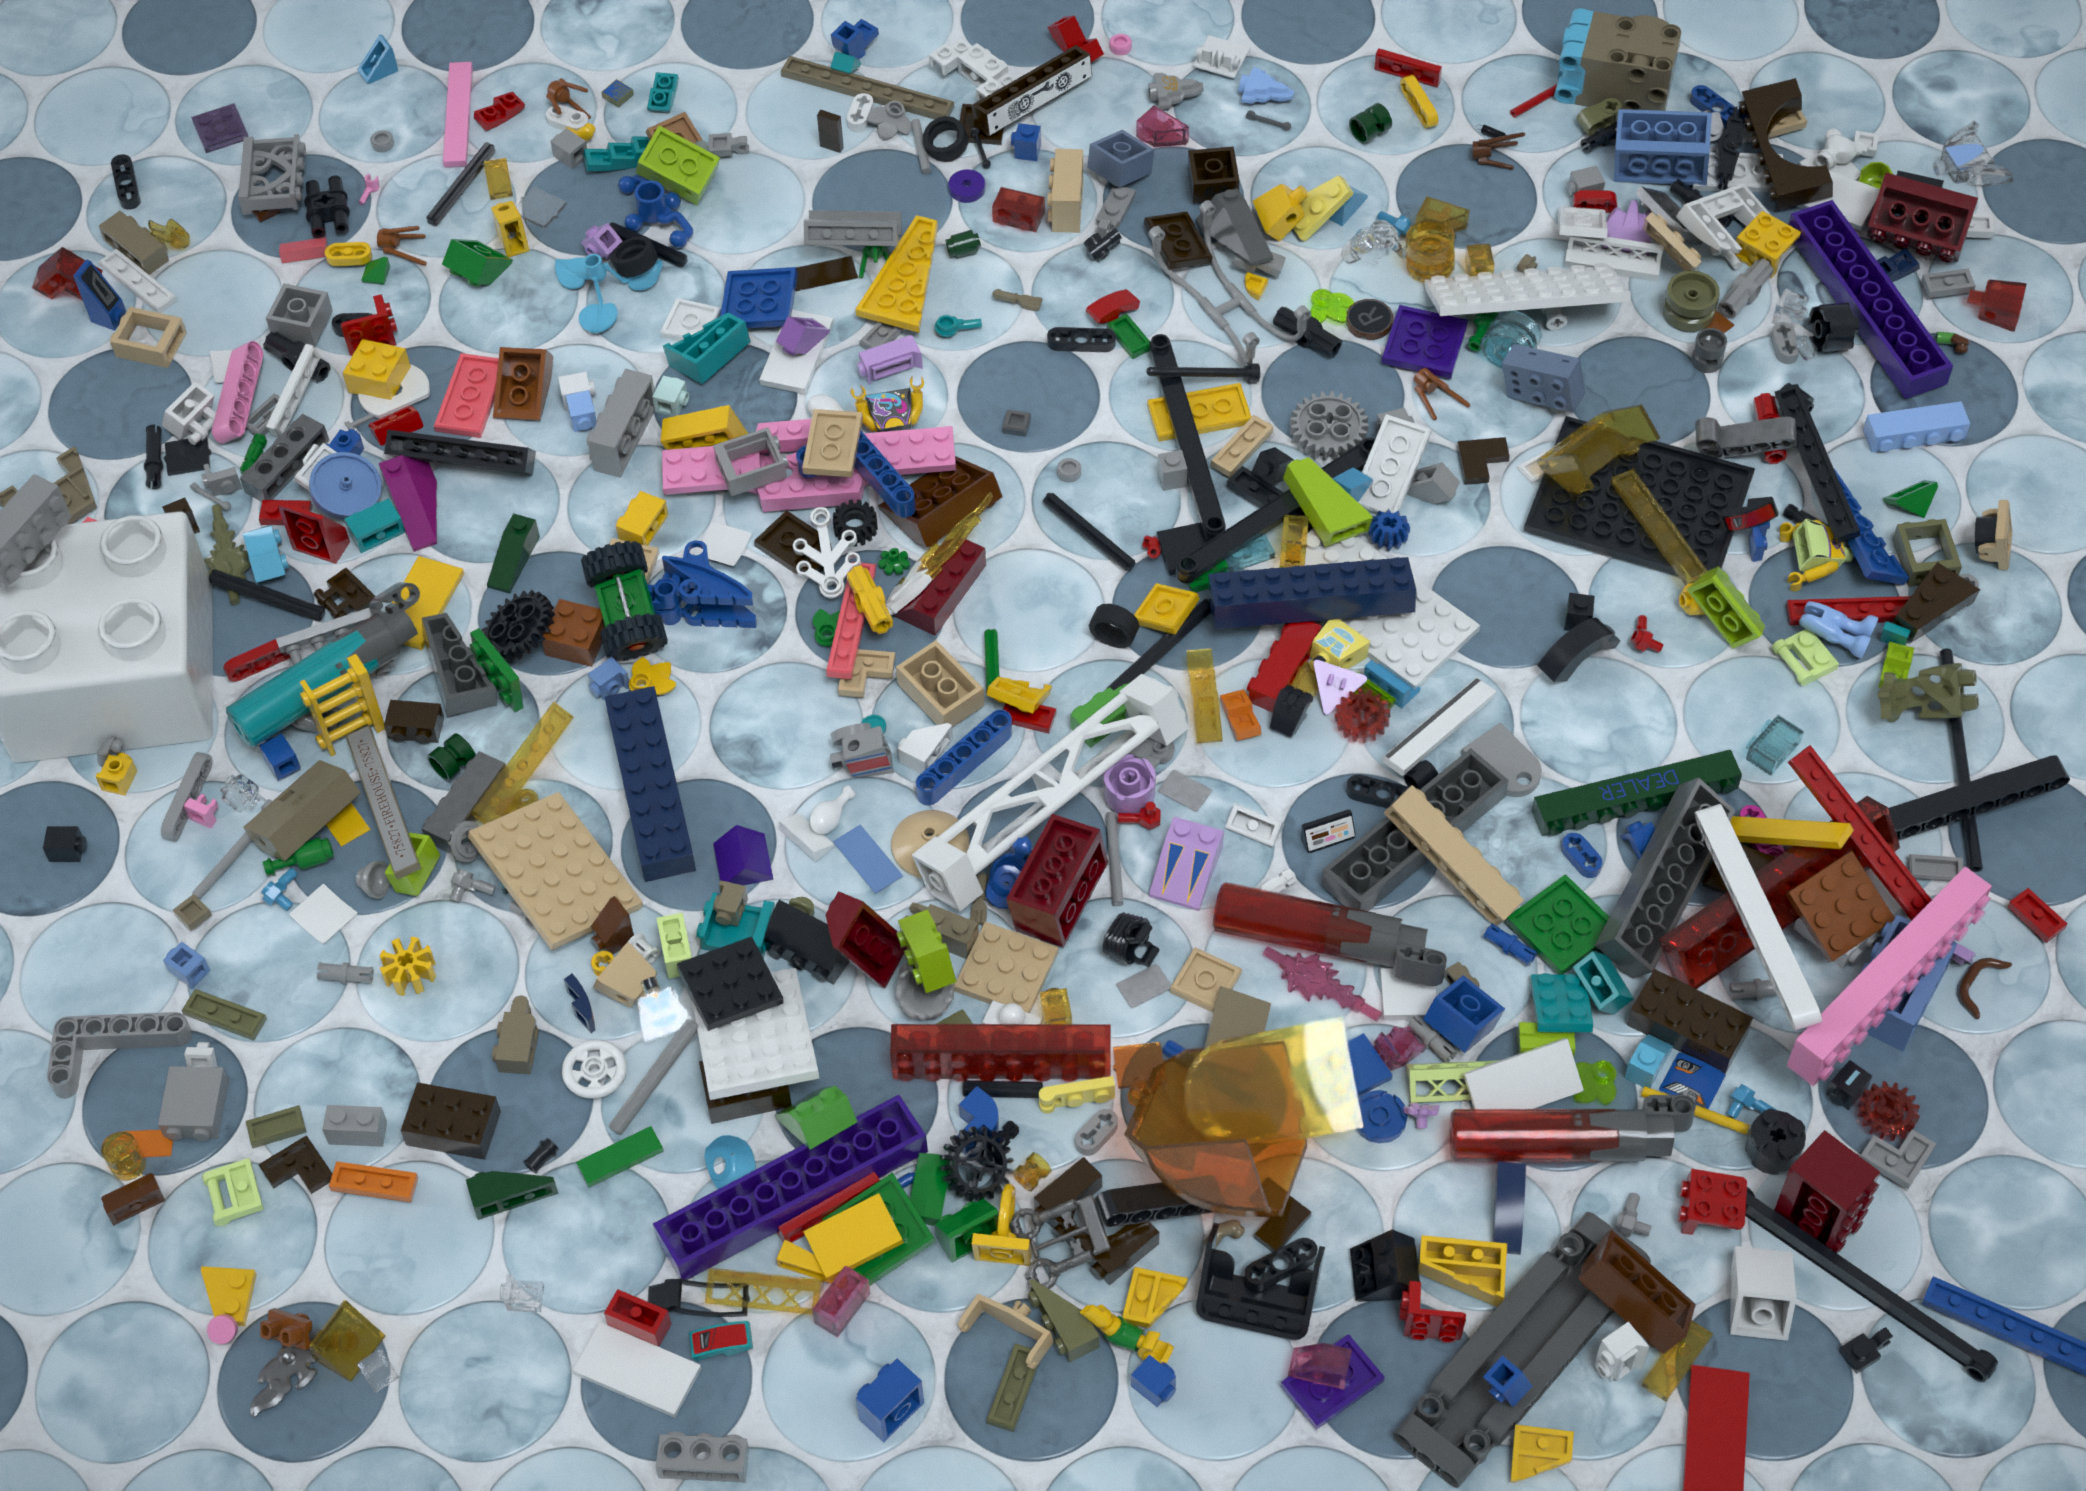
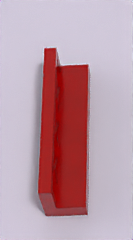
M873 1172L780 1225L777 1232L782 1242L787 1240L791 1243L804 1237L803 1231L823 1222L824 1217L879 1182V1177Z

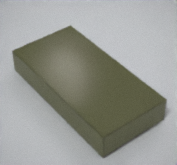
M300 1105L246 1121L253 1149L307 1133Z

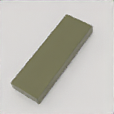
M194 989L181 1010L185 1016L253 1041L267 1020L266 1015L197 989Z
M1015 1343L987 1417V1424L1015 1432L1039 1366L1038 1364L1034 1369L1027 1367L1026 1359L1032 1348Z

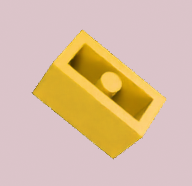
M640 491L635 499L633 498L629 502L625 514L617 520L616 530L619 540L636 541L648 546L668 517L666 500Z

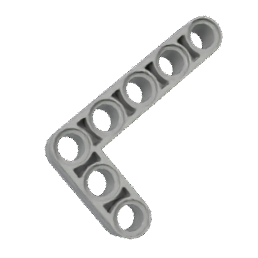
M179 1012L62 1017L55 1023L53 1029L47 1080L56 1096L64 1099L70 1098L77 1092L79 1087L83 1050L183 1046L191 1040L192 1030L186 1017Z

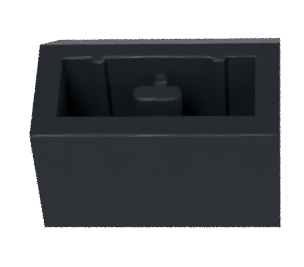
M1391 1229L1350 1248L1355 1298L1358 1302L1402 1299V1292L1408 1291L1410 1281L1420 1282L1415 1238Z

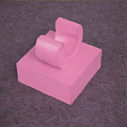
M204 794L199 795L197 800L189 798L184 804L189 820L211 829L217 821L214 816V812L218 808L216 799H213L210 804L205 805L207 799Z

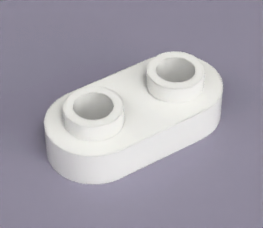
M559 105L562 112L561 115L557 114L553 106L546 111L548 124L561 130L569 127L577 131L584 127L586 123H589L588 116L585 113L563 105Z

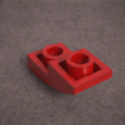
M512 91L494 97L493 105L474 111V119L485 131H488L517 115L525 108V103Z
M1124 289L1108 294L1093 302L1086 308V312L1096 322L1104 324L1117 319L1120 312L1138 309L1140 300L1129 290Z

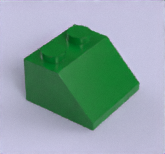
M451 239L442 265L449 268L451 274L459 277L463 276L467 278L469 284L480 287L481 284L491 285L512 264L513 259L478 240Z
M981 1199L978 1202H969L961 1211L953 1215L947 1214L934 1224L935 1236L951 1263L973 1252V1233L991 1235L992 1232L997 1231L999 1212L985 1199Z

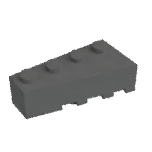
M442 613L423 617V638L446 715L451 716L497 706L496 687L492 682L490 683L486 672L475 660L473 652L462 640L460 632L448 614Z

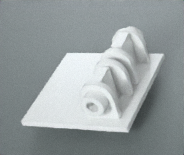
M1208 35L1204 45L1196 49L1195 55L1197 58L1193 67L1235 79L1250 47Z

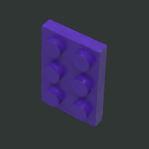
M1348 1334L1281 1381V1388L1317 1430L1383 1383L1385 1377Z

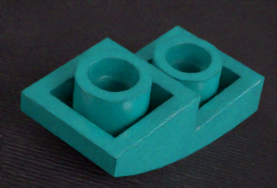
M656 72L653 88L650 89L648 110L671 111L679 82L678 74Z

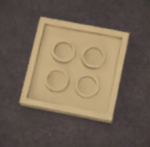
M985 922L956 980L954 991L991 1004L992 1001L1005 1005L1016 1003L1025 1012L1031 1013L1057 958L1059 947Z

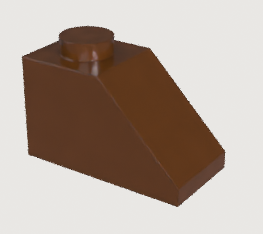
M613 896L591 925L593 932L591 940L598 951H608L612 955L620 951L630 938L634 936L629 913L618 899Z

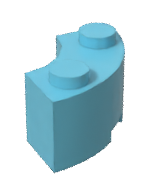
M269 525L243 532L256 583L285 575V569L289 568L286 555L280 554L278 544L282 543L279 530H274L273 526Z

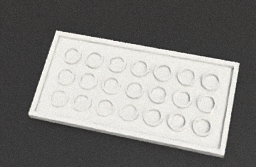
M1597 263L1594 267L1573 265L1570 269L1549 267L1548 270L1543 271L1529 268L1525 269L1524 273L1504 270L1501 271V274L1480 272L1477 276L1456 274L1451 278L1436 275L1432 276L1431 279H1425V290L1440 316L1631 302V292L1614 269L1606 263Z
M1312 529L1270 568L1388 558L1357 536L1325 547L1315 529ZM1414 578L1416 585L1415 612L1342 618L1340 620L1370 641L1367 655L1369 659L1382 665L1415 690L1480 630V625ZM1319 620V622L1325 625L1328 620Z

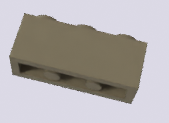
M118 211L99 225L104 242L114 250L118 249L147 274H152L169 261L166 253L168 249L161 239H155L146 227H140L132 216H127L122 211Z

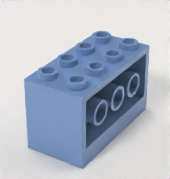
M1618 109L1614 182L1673 184L1674 181L1680 179L1686 185H1707L1712 113Z
M1897 915L1892 924L1886 923L1881 933V939L1874 945L1868 963L1865 962L1860 973L1911 922L1910 920ZM1953 942L1949 953L1943 959L1938 957L1934 961L1936 964L1927 976L1922 974L1918 978L1919 982L1910 993L1905 991L1901 996L1902 1000L1893 1011L1888 1009L1884 1013L1885 1018L1876 1028L1872 1026L1867 1031L1868 1035L1904 1052L1949 966L1958 943Z

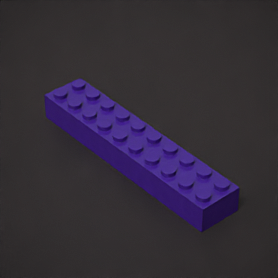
M1830 200L1791 213L1789 225L1801 232L1800 237L1794 242L1834 300L1837 303L1849 302L1853 317H1857L1859 320V335L1903 397L1907 399L1947 385L1953 368L1952 363L1834 201Z
M897 1095L856 1117L857 1123L811 1150L803 1144L653 1223L657 1240L679 1278L688 1280L777 1233L780 1225L867 1175L875 1172L880 1178L918 1158L919 1153H927L926 1135L901 1096Z

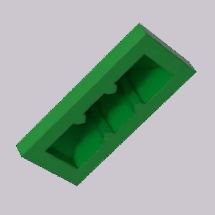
M1923 480L1884 497L1883 501L1886 504L1925 518L1938 489V483Z

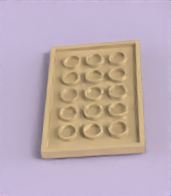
M559 792L469 831L468 838L551 950L592 932L591 925L613 896L618 899L629 914L642 908V900Z

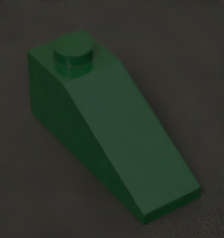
M513 513L503 531L488 578L487 588L511 593L540 538L536 519Z
M490 1171L487 1173H477L472 1178L465 1180L478 1220L559 1194L554 1177Z

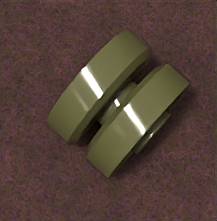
M1688 270L1673 276L1668 283L1663 305V315L1667 322L1674 328L1689 332L1699 331L1711 325L1715 318L1716 306L1720 296L1718 284L1708 274L1700 271Z

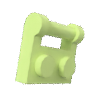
M1807 629L1785 640L1780 639L1771 647L1775 654H1780L1798 676L1797 680L1802 686L1837 670L1839 666L1838 661L1818 637ZM1790 649L1793 650V652L1798 656V658L1803 662V664L1807 667L1808 670H1805L1799 661L1789 651Z
M250 1158L207 1171L202 1175L204 1185L208 1186L214 1210L212 1217L215 1226H224L230 1223L231 1220L264 1210ZM223 1179L226 1180L233 1206L227 1209L224 1207L219 1182Z

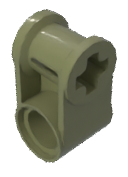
M1614 98L1605 99L1591 107L1582 109L1577 115L1576 120L1584 131L1591 136L1597 129L1606 128L1615 121H1618V109H1621L1622 104Z

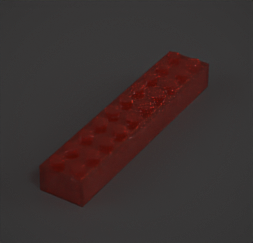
M1869 796L1857 802L1856 804L1894 852L1898 850L1900 845L1888 807ZM1848 839L1841 849L1793 846L1755 872L1758 882L1782 930L1800 918L1785 893L1849 851H1853L1865 872L1871 869ZM1726 892L1659 939L1672 977L1695 989H1698L1755 949L1729 892Z

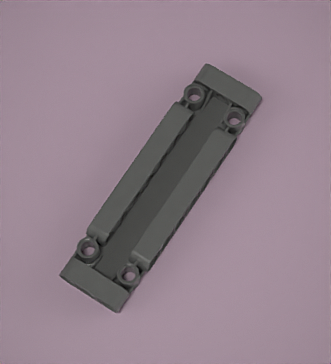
M1585 1212L1571 1230L1560 1237L1557 1246L1551 1252L1547 1251L1440 1372L1430 1385L1428 1393L1420 1397L1418 1405L1393 1432L1394 1439L1401 1447L1451 1486L1459 1488L1473 1470L1486 1460L1491 1449L1495 1445L1499 1446L1513 1431L1515 1424L1518 1425L1613 1313L1614 1310L1609 1309L1595 1293L1586 1289L1578 1279L1583 1263L1607 1232L1612 1229L1651 1263V1259L1645 1251L1595 1214ZM1570 1247L1576 1252L1568 1253L1563 1248ZM1502 1355L1520 1369L1532 1384L1531 1389L1514 1407L1505 1400L1502 1404L1499 1403L1488 1392L1491 1387L1483 1378ZM1426 1407H1431L1435 1409L1437 1413L1427 1414L1424 1412L1423 1409ZM1472 1443H1477L1481 1445L1483 1449L1480 1451H1475L1471 1449L1469 1445Z

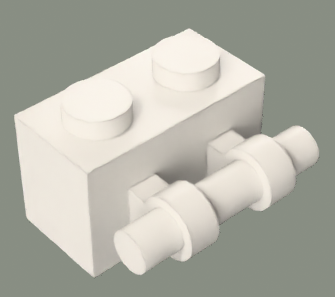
M195 381L165 410L162 426L180 440L191 431L193 434L188 440L193 445H196L200 440L203 441L212 429L216 411L212 410L215 395ZM203 418H206V421L202 425H200L199 422Z

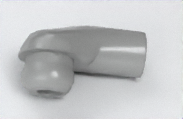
M109 737L97 750L99 766L103 767L108 755L112 751L114 753L121 752L120 749L124 745L122 740H117L116 737Z

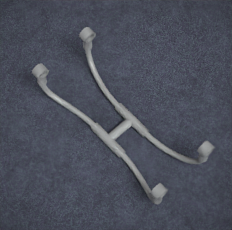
M1204 201L1199 207L1203 214L1202 225L1204 226L1205 243L1213 256L1212 265L1214 270L1226 286V290L1233 296V299L1217 307H1214L1206 297H1203L1171 269L1169 270L1163 262L1160 252L1161 241L1165 237V232L1159 226H1155L1149 231L1148 235L1152 239V251L1158 265L1167 275L1199 300V304L1230 336L1245 364H1252L1255 357V348L1259 344L1260 339L1254 332L1247 333L1242 340L1246 345L1245 352L1237 336L1229 327L1230 324L1222 316V314L1238 306H1241L1249 316H1253L1270 332L1283 339L1296 341L1303 336L1306 331L1307 320L1311 316V312L1305 305L1299 306L1294 312V316L1297 318L1298 333L1295 335L1284 333L1265 321L1248 299L1223 274L1214 255L1210 237L1212 215L1216 211V207L1211 201Z

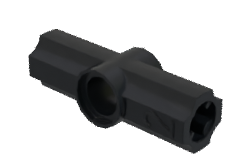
M1281 307L1273 318V324L1291 335L1297 334V318L1294 316V311L1287 307ZM1311 316L1307 320L1306 331L1303 336L1295 341L1299 346L1303 348L1311 346L1329 358H1334L1342 346L1340 338L1324 330L1322 324Z
M270 332L266 336L263 346L266 351L281 359L283 364L290 371H293L305 343L301 341L295 343L278 332ZM320 358L311 378L316 381H324L331 369L330 364Z

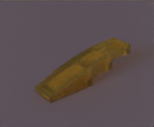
M1212 648L1187 650L1188 677L1197 743L1222 742L1219 698L1213 666Z

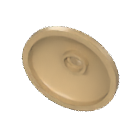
M924 810L911 814L902 820L896 827L891 840L892 854L898 866L906 873L922 879L912 854L935 836H940L959 819L943 811ZM965 828L951 839L948 844L967 854L970 843L969 835Z

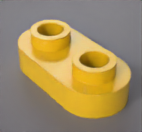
M365 242L333 243L325 249L326 260L332 266L364 265L370 262L373 257L370 245Z

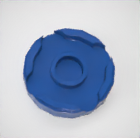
M1369 1091L1360 1096L1354 1106L1352 1114L1354 1128L1361 1137L1370 1142L1379 1144L1391 1142L1400 1137L1405 1130L1408 1117L1404 1113L1403 1107L1405 1105L1399 1097L1394 1094L1393 1096L1387 1094V1091Z

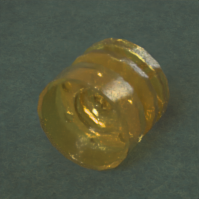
M1424 220L1412 225L1407 231L1406 269L1415 280L1425 283V280H1431V277L1436 275L1448 278L1454 271L1455 233L1452 227L1445 222Z

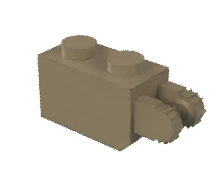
M918 903L910 905L909 910L913 915L928 909L936 924L937 932H940L942 936L941 941L943 944L946 943L949 953L964 959L968 958L979 935L977 922L932 904L929 907Z
M521 995L513 998L510 1012H504L503 1021L498 1022L497 1025L499 1041L498 1046L494 1045L492 1061L496 1062L498 1071L502 1073H532L539 1029L536 1025V1019L531 1014L527 997Z

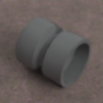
M1705 328L1698 332L1691 358L1692 365L1698 371L1713 373L1721 368L1727 345V337L1722 331L1715 328Z

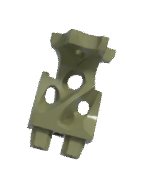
M1954 663L1920 670L1918 677L1910 679L1896 678L1894 673L1884 672V684L1878 692L1881 705V719H1888V722H1894L1900 718L1904 710L1922 706L1919 718L1962 717L1966 711L1976 710L1979 707L1978 694L1964 693V686H1975L1977 684L1976 670L1962 669V663ZM1932 675L1940 676L1941 680L1935 683L1930 680V677ZM1914 686H1917L1920 689H1922L1925 692V694H1915L1912 688ZM1934 702H1939L1941 704V708L1938 710H1931L1929 708V705Z

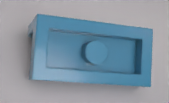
M1372 660L1365 665L1364 675L1367 677L1365 683L1401 709L1420 692L1421 688L1419 686L1414 690L1382 665Z

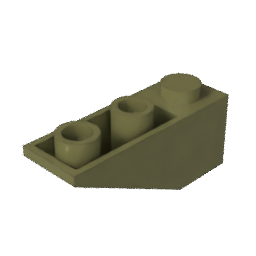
M1034 1279L1029 1281L1030 1292L1027 1293L1028 1299L1034 1309L1039 1308L1042 1314L1040 1316L1041 1322L1045 1329L1052 1331L1056 1338L1053 1340L1054 1345L1060 1355L1065 1354L1070 1363L1100 1348L1099 1335L1093 1324L1080 1313L1081 1309Z

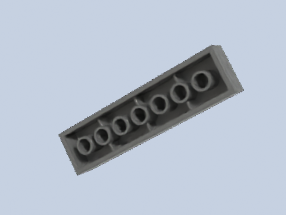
M1470 748L1420 790L1425 794L1427 801L1434 808L1439 809L1453 827L1458 828L1463 833L1506 797L1509 780ZM1386 817L1323 869L1321 886L1348 910L1368 912L1427 863L1429 859Z
M1700 778L1678 786L1595 944L1598 949L1632 978L1652 973L1712 857L1698 828L1695 812L1721 804L1729 821L1735 812V809Z

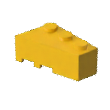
M730 405L664 418L660 442L666 450L708 447L746 435L748 432Z
M1421 1235L1418 1259L1419 1274L1498 1307L1504 1301L1507 1243Z

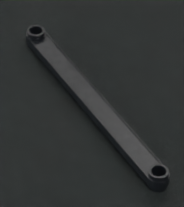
M1163 334L1154 335L1150 341V355L1154 367H1178L1170 339ZM1157 377L1178 449L1182 450L1186 462L1187 479L1206 540L1210 541L1226 530V524L1182 378Z
M1364 439L1361 443L1321 469L1331 478L1351 468L1362 471L1375 439ZM1290 489L1187 556L1182 557L1176 566L1177 579L1185 584L1192 583L1199 576L1302 510Z
M1747 1187L1745 1216L1961 1364L1966 1368L1969 1376L1976 1381L1985 1382L1993 1375L1998 1365L1994 1355L1986 1350L1974 1348L1755 1198L1752 1190Z

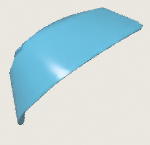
M722 1135L713 1140L705 1149L704 1158L706 1166L717 1189L755 1170L756 1165L752 1149L746 1141L739 1137ZM717 1157H722L725 1160V1169L721 1174H717L714 1171V1161Z

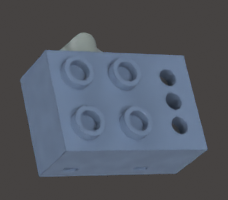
M1513 344L1502 362L1508 398L1547 406L1554 414L1562 410L1574 413L1586 393L1580 358Z

